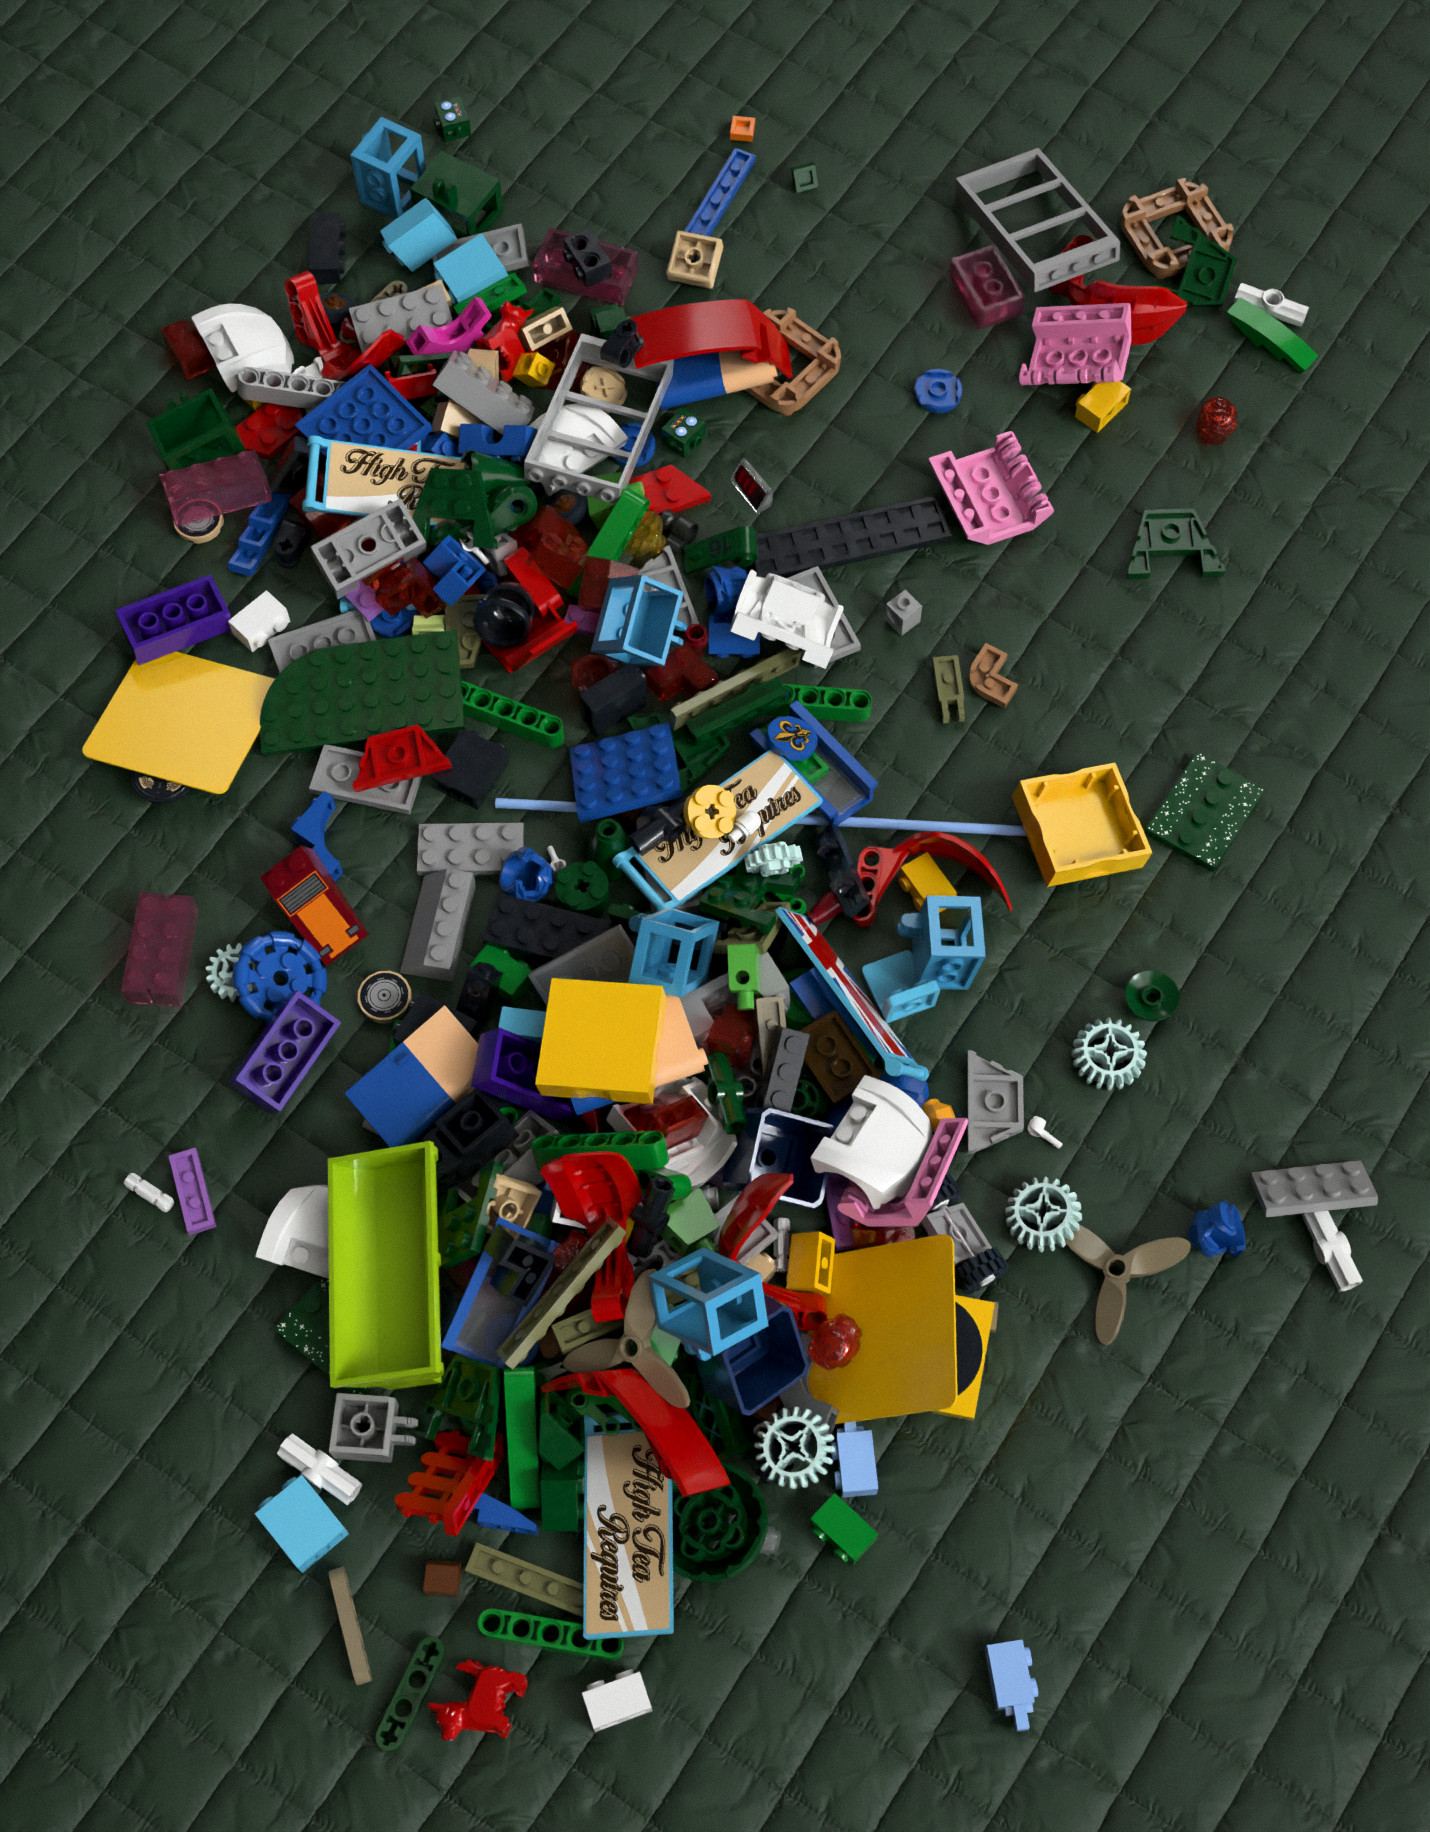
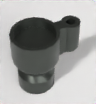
M669 509L662 513L658 521L660 528L666 531L671 530L665 546L670 545L671 550L677 554L681 553L683 547L689 545L695 539L699 530L697 522L686 516L677 517V514Z

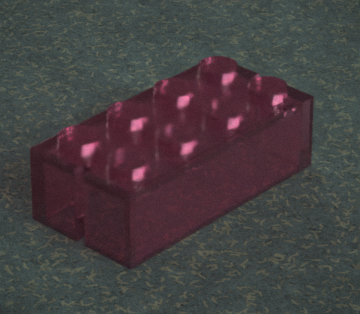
M549 227L542 242V247H540L533 262L535 282L623 306L630 292V286L633 285L639 271L638 251L598 241L611 261L612 277L586 288L582 280L578 281L574 274L573 266L571 263H566L562 254L564 239L574 234Z
M256 450L243 451L236 455L220 457L213 461L198 463L190 467L159 474L165 499L176 526L272 501L267 476Z
M139 893L121 992L128 1003L152 1005L153 997L157 1005L182 1006L199 910L193 896L168 895V899H166L163 894Z

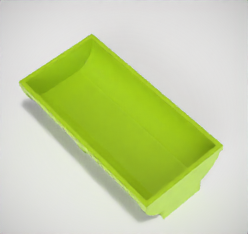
M431 1141L328 1158L330 1387L332 1388L381 1387L394 1390L442 1383L441 1376L444 1375V1364L441 1362L439 1290L441 1255L438 1253L436 1177L438 1149Z

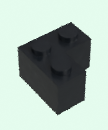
M500 1224L497 1225L483 1248L500 1264L489 1283L505 1299L523 1307H527L557 1259L540 1242Z

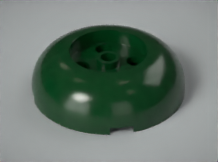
M721 1462L731 1484L724 1487L683 1497L675 1480H672L673 1571L686 1579L702 1583H715L730 1579L744 1571L755 1560L765 1542L768 1530V1509L764 1496L749 1475L728 1463ZM716 1501L714 1510L705 1508L707 1503ZM732 1515H738V1520L729 1525V1518ZM698 1525L700 1532L697 1536L692 1537L691 1527ZM720 1540V1548L713 1551V1543Z

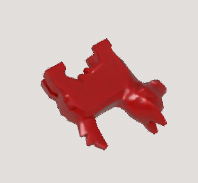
M504 301L499 307L500 321L483 337L475 340L478 349L484 350L489 348V350L499 352V382H508L514 377L512 375L521 354L538 351V348L533 351H525L518 337V331L525 324L527 317L533 313V308L524 311L520 306H513L509 301Z
M468 1659L466 1663L457 1664L456 1669L472 1675L476 1680L470 1696L465 1702L428 1703L427 1707L431 1708L430 1713L436 1715V1723L441 1728V1739L444 1741L454 1740L461 1730L495 1733L501 1738L507 1739L512 1725L508 1723L509 1718L503 1715L504 1711L502 1709L506 1707V1704L503 1702L507 1698L505 1695L514 1691L518 1697L523 1698L528 1686L526 1675L515 1671L507 1672L499 1666L484 1667L479 1661L473 1663L471 1659Z

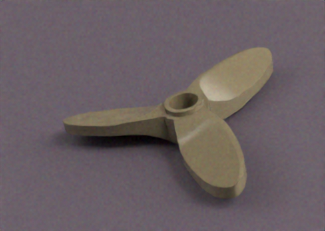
M1081 1225L1079 1231H1072L1074 1234L1073 1240L1064 1238L1065 1244L1072 1252L1089 1265L1104 1273L1105 1279L1096 1308V1333L1103 1346L1111 1344L1119 1333L1126 1308V1283L1131 1278L1153 1275L1179 1263L1190 1252L1191 1245L1189 1241L1179 1237L1159 1239L1140 1245L1122 1256L1115 1254L1097 1235ZM1115 1265H1122L1125 1268L1124 1273L1119 1276L1112 1275L1110 1270Z
M650 1269L639 1276L630 1294L625 1312L624 1335L618 1338H605L593 1341L576 1348L565 1357L563 1366L566 1370L573 1373H585L605 1370L624 1361L631 1362L650 1386L668 1403L678 1408H686L690 1405V1398L684 1384L671 1366L651 1346L650 1337L657 1323L649 1275L657 1272V1270ZM632 1340H634L638 1346L637 1353H635L631 1347Z

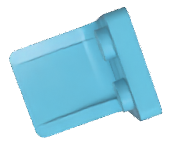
M905 950L867 964L862 968L864 979L886 1023L936 1005L940 988L936 980L931 982L922 980L915 984L913 954L911 951Z

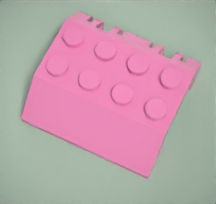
M1130 303L1036 307L1032 323L1036 342L1029 370H1027L1025 364H1022L1019 375L1021 385H1041L1044 383L1079 384L1096 381V383H1110L1123 380L1131 345Z
M1012 431L997 435L995 447L957 460L952 451L928 458V462L969 540L989 545L1034 530L1054 512L1045 493L1032 498L1042 487L1030 463L1027 462L1026 455L1015 457L1021 451V446Z
M941 1118L935 1134L932 1135V1141L909 1192L902 1198L897 1195L887 1203L880 1204L881 1207L879 1209H873L863 1189L850 1180L849 1182L853 1187L845 1188L844 1194L837 1206L838 1210L866 1226H918L933 1205L968 1124L967 1118Z

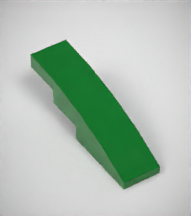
M1241 297L1225 313L1257 347L1263 344L1278 361L1285 358L1300 374L1319 356L1285 325Z

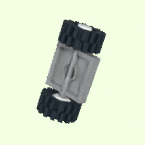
M946 1174L932 1207L921 1223L929 1236L946 1234L953 1239L954 1267L962 1264L961 1267L956 1269L955 1278L965 1294L968 1295L969 1293L972 1294L975 1291L981 1290L983 1287H987L991 1282H995L998 1277H1001L1008 1271L1009 1266L998 1248L991 1247L965 1204L960 1203L951 1206V1204H955L962 1197L963 1193L951 1174Z

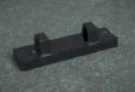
M830 823L823 832L813 839L815 842L813 847L816 854L821 857L831 880L829 885L832 892L837 894L845 915L853 918L870 902V899L839 827Z

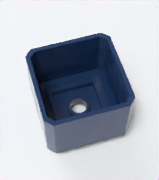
M744 1108L748 1126L744 1131L735 1134L737 1146L726 1161L722 1179L726 1191L740 1194L751 1181L764 1173L793 1174V1184L776 1203L788 1207L816 1208L822 1204L829 1172H815L811 1156L824 1137L831 1138L835 1132L833 1125L772 1108ZM764 1150H768L771 1154V1161L768 1165H764L761 1161V1154Z
M764 1293L769 1326L717 1355L711 1356L706 1361L698 1359L696 1354L693 1355L705 1391L738 1412L749 1416L805 1377L809 1369V1362L792 1308Z

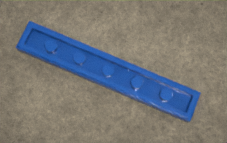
M734 148L684 232L710 237L755 163L756 155Z

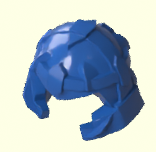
M712 566L711 571L705 575L704 586L707 602H714V597H717L716 613L722 616H729L733 609L736 608L748 576L744 569L739 567L724 568Z
M521 847L510 853L504 861L499 879L501 890H503L505 895L532 902L538 901L553 888V869L544 858L538 856L532 849Z
M1225 1199L1213 1205L1210 1209L1206 1211L1199 1210L1195 1214L1194 1221L1190 1225L1187 1235L1192 1246L1199 1249L1204 1256L1212 1258L1217 1254L1226 1252L1232 1257L1237 1258L1245 1250L1244 1228L1235 1205H1230Z

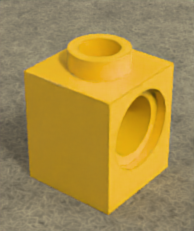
M537 352L521 354L512 376L529 387L546 386L555 364Z

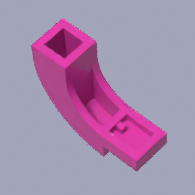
M474 297L454 321L437 328L419 325L406 343L414 355L450 353L454 350L456 352L467 351L476 344V339L484 336L481 329L491 318L492 314L481 298Z

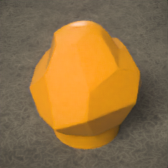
M938 1099L927 1101L921 1108L929 1118L933 1133L936 1132L941 1118H955L951 1105L940 1103Z

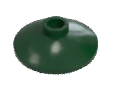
M1147 970L1134 975L1125 989V1000L1128 1008L1134 1015L1146 1021L1156 1022L1167 1019L1175 1012L1179 1004L1180 995L1177 985L1169 976L1159 971ZM1146 997H1153L1155 999V1002H1148L1146 1000Z

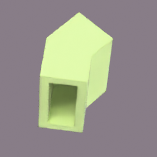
M414 615L413 635L446 631L445 615Z

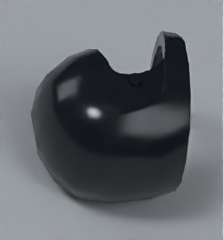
M512 581L500 582L490 587L485 593L483 600H479L477 604L479 606L476 608L473 619L475 631L482 640L491 646L505 649L522 645L530 635L533 627L531 623L535 614L533 597L520 583Z

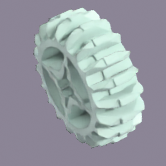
M1109 1017L1106 1019L1105 1024H1103L1098 1018L1095 1020L1094 1026L1090 1023L1086 1024L1085 1031L1080 1030L1077 1035L1079 1039H1075L1073 1042V1046L1076 1049H1073L1071 1054L1072 1057L1077 1058L1074 1060V1067L1081 1068L1078 1073L1079 1077L1088 1075L1087 1084L1092 1083L1094 1080L1097 1082V1089L1101 1088L1102 1084H1106L1108 1091L1112 1090L1113 1084L1119 1090L1123 1088L1124 1082L1131 1085L1134 1080L1133 1077L1138 1078L1141 1074L1140 1069H1143L1145 1066V1061L1142 1059H1145L1147 1052L1142 1050L1145 1045L1144 1041L1137 1040L1140 1035L1139 1031L1130 1033L1131 1024L1126 1025L1124 1028L1121 1026V1019L1117 1020L1116 1024H1112ZM1104 1037L1102 1044L1088 1047L1092 1041ZM1116 1040L1120 1041L1123 1045L1118 1044ZM1107 1046L1108 1052H1111V1055H1113L1111 1062L1110 1056H1107V1053H1105ZM1130 1061L1125 1068L1114 1071L1115 1064ZM1093 1062L1100 1064L1103 1067V1069L1095 1065Z
M1046 1176L1043 1179V1183H1038L1035 1177L1032 1180L1033 1185L1031 1186L1023 1182V1191L1015 1188L1013 1192L1016 1198L1009 1197L1008 1205L1010 1207L1005 1209L1006 1216H1008L1006 1219L1007 1226L1012 1227L1010 1229L1011 1235L1013 1237L1018 1236L1017 1240L1020 1245L1027 1241V1248L1030 1250L1035 1245H1038V1250L1041 1253L1044 1250V1246H1049V1249L1054 1251V1244L1056 1243L1064 1248L1066 1245L1064 1238L1073 1240L1074 1234L1072 1231H1079L1080 1225L1078 1222L1082 1220V1213L1078 1212L1081 1210V1203L1076 1201V1193H1069L1070 1188L1067 1184L1060 1187L1058 1179L1049 1184V1178ZM1039 1198L1036 1203L1028 1204L1032 1200ZM1049 1198L1059 1201L1065 1209L1052 1205L1049 1202ZM1044 1206H1046V1214L1045 1217H1043L1042 1223L1040 1216H1042V1212H1044ZM1021 1219L1028 1220L1029 1223L1036 1224L1038 1226V1231L1032 1230L1029 1227H1027ZM1060 1224L1057 1228L1048 1231L1051 1226Z
M794 1407L792 1416L787 1408H783L782 1419L777 1413H773L771 1415L775 1422L773 1425L768 1421L763 1422L764 1427L768 1429L767 1433L758 1431L757 1436L763 1438L764 1443H755V1448L764 1450V1453L756 1455V1459L758 1461H767L760 1469L763 1472L772 1469L768 1476V1479L774 1481L779 1476L778 1485L782 1487L786 1485L789 1479L790 1488L796 1489L798 1480L801 1486L806 1488L808 1487L807 1477H810L814 1483H817L819 1479L815 1474L816 1471L823 1475L827 1474V1470L822 1467L823 1462L827 1464L833 1463L831 1458L826 1457V1452H835V1447L826 1446V1443L833 1441L834 1436L831 1434L823 1435L830 1427L826 1423L818 1427L822 1417L816 1415L811 1419V1410L806 1409L801 1417L799 1407ZM799 1423L806 1425L802 1431L799 1430L793 1436H788L781 1431L784 1427L791 1424ZM812 1433L815 1434L817 1439V1454L815 1458L808 1451V1443ZM775 1438L782 1445V1452L778 1457L780 1459L778 1463L773 1455ZM785 1439L794 1443L800 1442L801 1445L798 1446L801 1447L800 1451L805 1457L795 1452L790 1454L789 1451L792 1449L789 1448L790 1444ZM798 1459L809 1465L799 1472L784 1471L787 1465H791Z

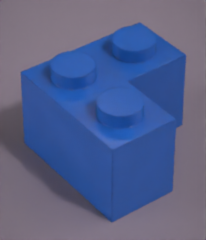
M450 535L423 562L429 572L441 580L433 590L443 602L448 603L451 607L486 571Z

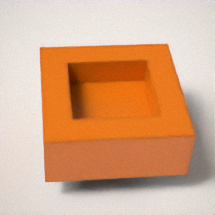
M733 116L730 140L753 142L756 118Z

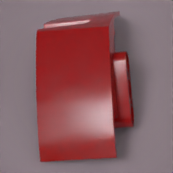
M524 547L502 559V563L505 562L508 573L507 576H503L505 577L504 581L520 583L530 592L534 599L535 614L531 621L533 627L530 635L522 645L505 649L491 646L482 640L508 674L516 672L573 635L578 629L576 621L568 625L556 612V609L564 604L563 600ZM484 564L486 571L493 572L490 569H488L487 564ZM475 581L463 595L480 594L478 581Z
M636 1367L566 1375L540 1387L542 1392H549L581 1386L586 1394L602 1397L615 1395L641 1426L661 1472L666 1478L675 1480L683 1497L731 1484L717 1455L686 1409L678 1408L668 1403L650 1386Z

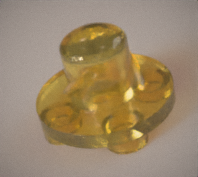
M654 511L646 512L624 549L626 554L631 557H640L647 553L654 556L662 552L666 545V538L662 535L663 521Z

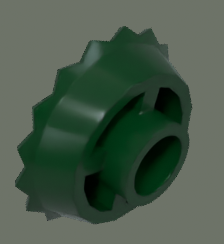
M802 1073L799 1076L790 1113L818 1121L824 1119V1113L829 1109L827 1104L829 1100L812 1075L807 1076Z

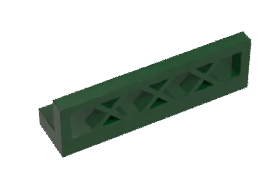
M453 352L390 356L388 364L394 378L427 373V364L433 363V369H436L438 375Z
M777 676L686 721V726L698 747L789 702V690L786 685L783 686Z
M685 1350L679 1353L675 1362L682 1382L689 1394L690 1405L697 1425L711 1445L719 1461L723 1462L732 1456L745 1455L753 1451L754 1447L742 1413L707 1391L704 1393L703 1400L698 1398L696 1392L698 1382L701 1384L703 1382L696 1362L694 1372L692 1373L689 1371L685 1359L692 1355L688 1354ZM708 1409L713 1412L715 1418L712 1427L706 1421ZM717 1437L723 1440L726 1449L725 1452L719 1455L715 1446Z

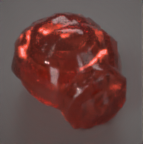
M1212 397L1206 400L1205 404L1198 411L1196 430L1200 433L1202 442L1207 445L1224 444L1228 435L1234 432L1237 426L1238 412L1235 405L1224 397Z
M587 654L580 659H573L570 668L572 687H577L578 692L582 693L619 669L618 662L600 654Z
M570 1229L566 1236L555 1241L561 1244L552 1253L557 1258L553 1264L556 1275L560 1276L590 1240L587 1233L581 1230Z
M844 1313L837 1314L835 1318L824 1320L820 1324L819 1329L814 1332L809 1354L815 1363L825 1370L844 1368L859 1351L862 1330L850 1316Z

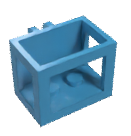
M380 117L368 133H364L362 141L350 157L360 203L397 219L412 204L410 190L401 200L397 177L414 184L426 170L421 135ZM388 132L405 139L393 156ZM413 152L417 174L402 168V165Z
M644 575L610 578L591 652L624 665L631 662L634 667L665 666L670 644L675 646L683 645V640L673 635L674 629L686 631L688 626L677 620L684 592ZM644 584L655 589H658L659 591H645L643 590Z
M926 896L919 913H905L897 925L896 930L901 937L907 936L912 938L915 984L922 980H928L929 982L936 980L940 989H969L986 957L981 897ZM939 908L969 909L959 929H940ZM970 928L972 933L973 946H967L966 936ZM941 941H953L954 946H942Z
M666 908L651 915L641 913L629 919V929L637 932L638 938L628 983L663 986L665 994L679 998L706 984L719 921L672 908ZM678 922L696 928L690 931L675 927ZM672 939L681 941L676 964L668 963ZM703 939L697 971L690 969L695 942Z
M703 1247L649 1275L657 1328L682 1340L685 1351L690 1355L696 1354L697 1358L702 1361L708 1360L711 1356L717 1355L769 1326L761 1273ZM697 1266L701 1291L674 1279V1277ZM664 1288L688 1299V1301L668 1311Z

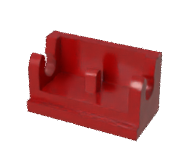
M433 363L427 364V373L393 378V376L390 377V371L384 372L385 379L406 400L435 395L438 392V389L433 386L437 377L436 369H433Z

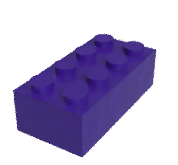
M211 574L115 610L120 628L138 665L231 630L228 622L231 619L230 612Z
M297 990L288 994L230 1077L228 1083L271 1114L280 1112L341 1022Z
M500 1027L480 1035L471 1087L560 1122L577 1117L571 1098L541 1096L535 1084L541 1044Z

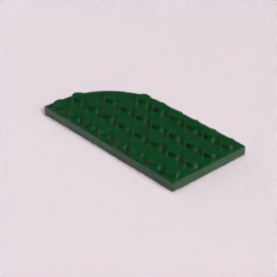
M456 629L331 646L311 651L299 657L276 677L263 701L260 714L261 753L263 756L322 749L324 745L337 747L366 743L368 737L414 725H419L426 734L466 729L459 642Z

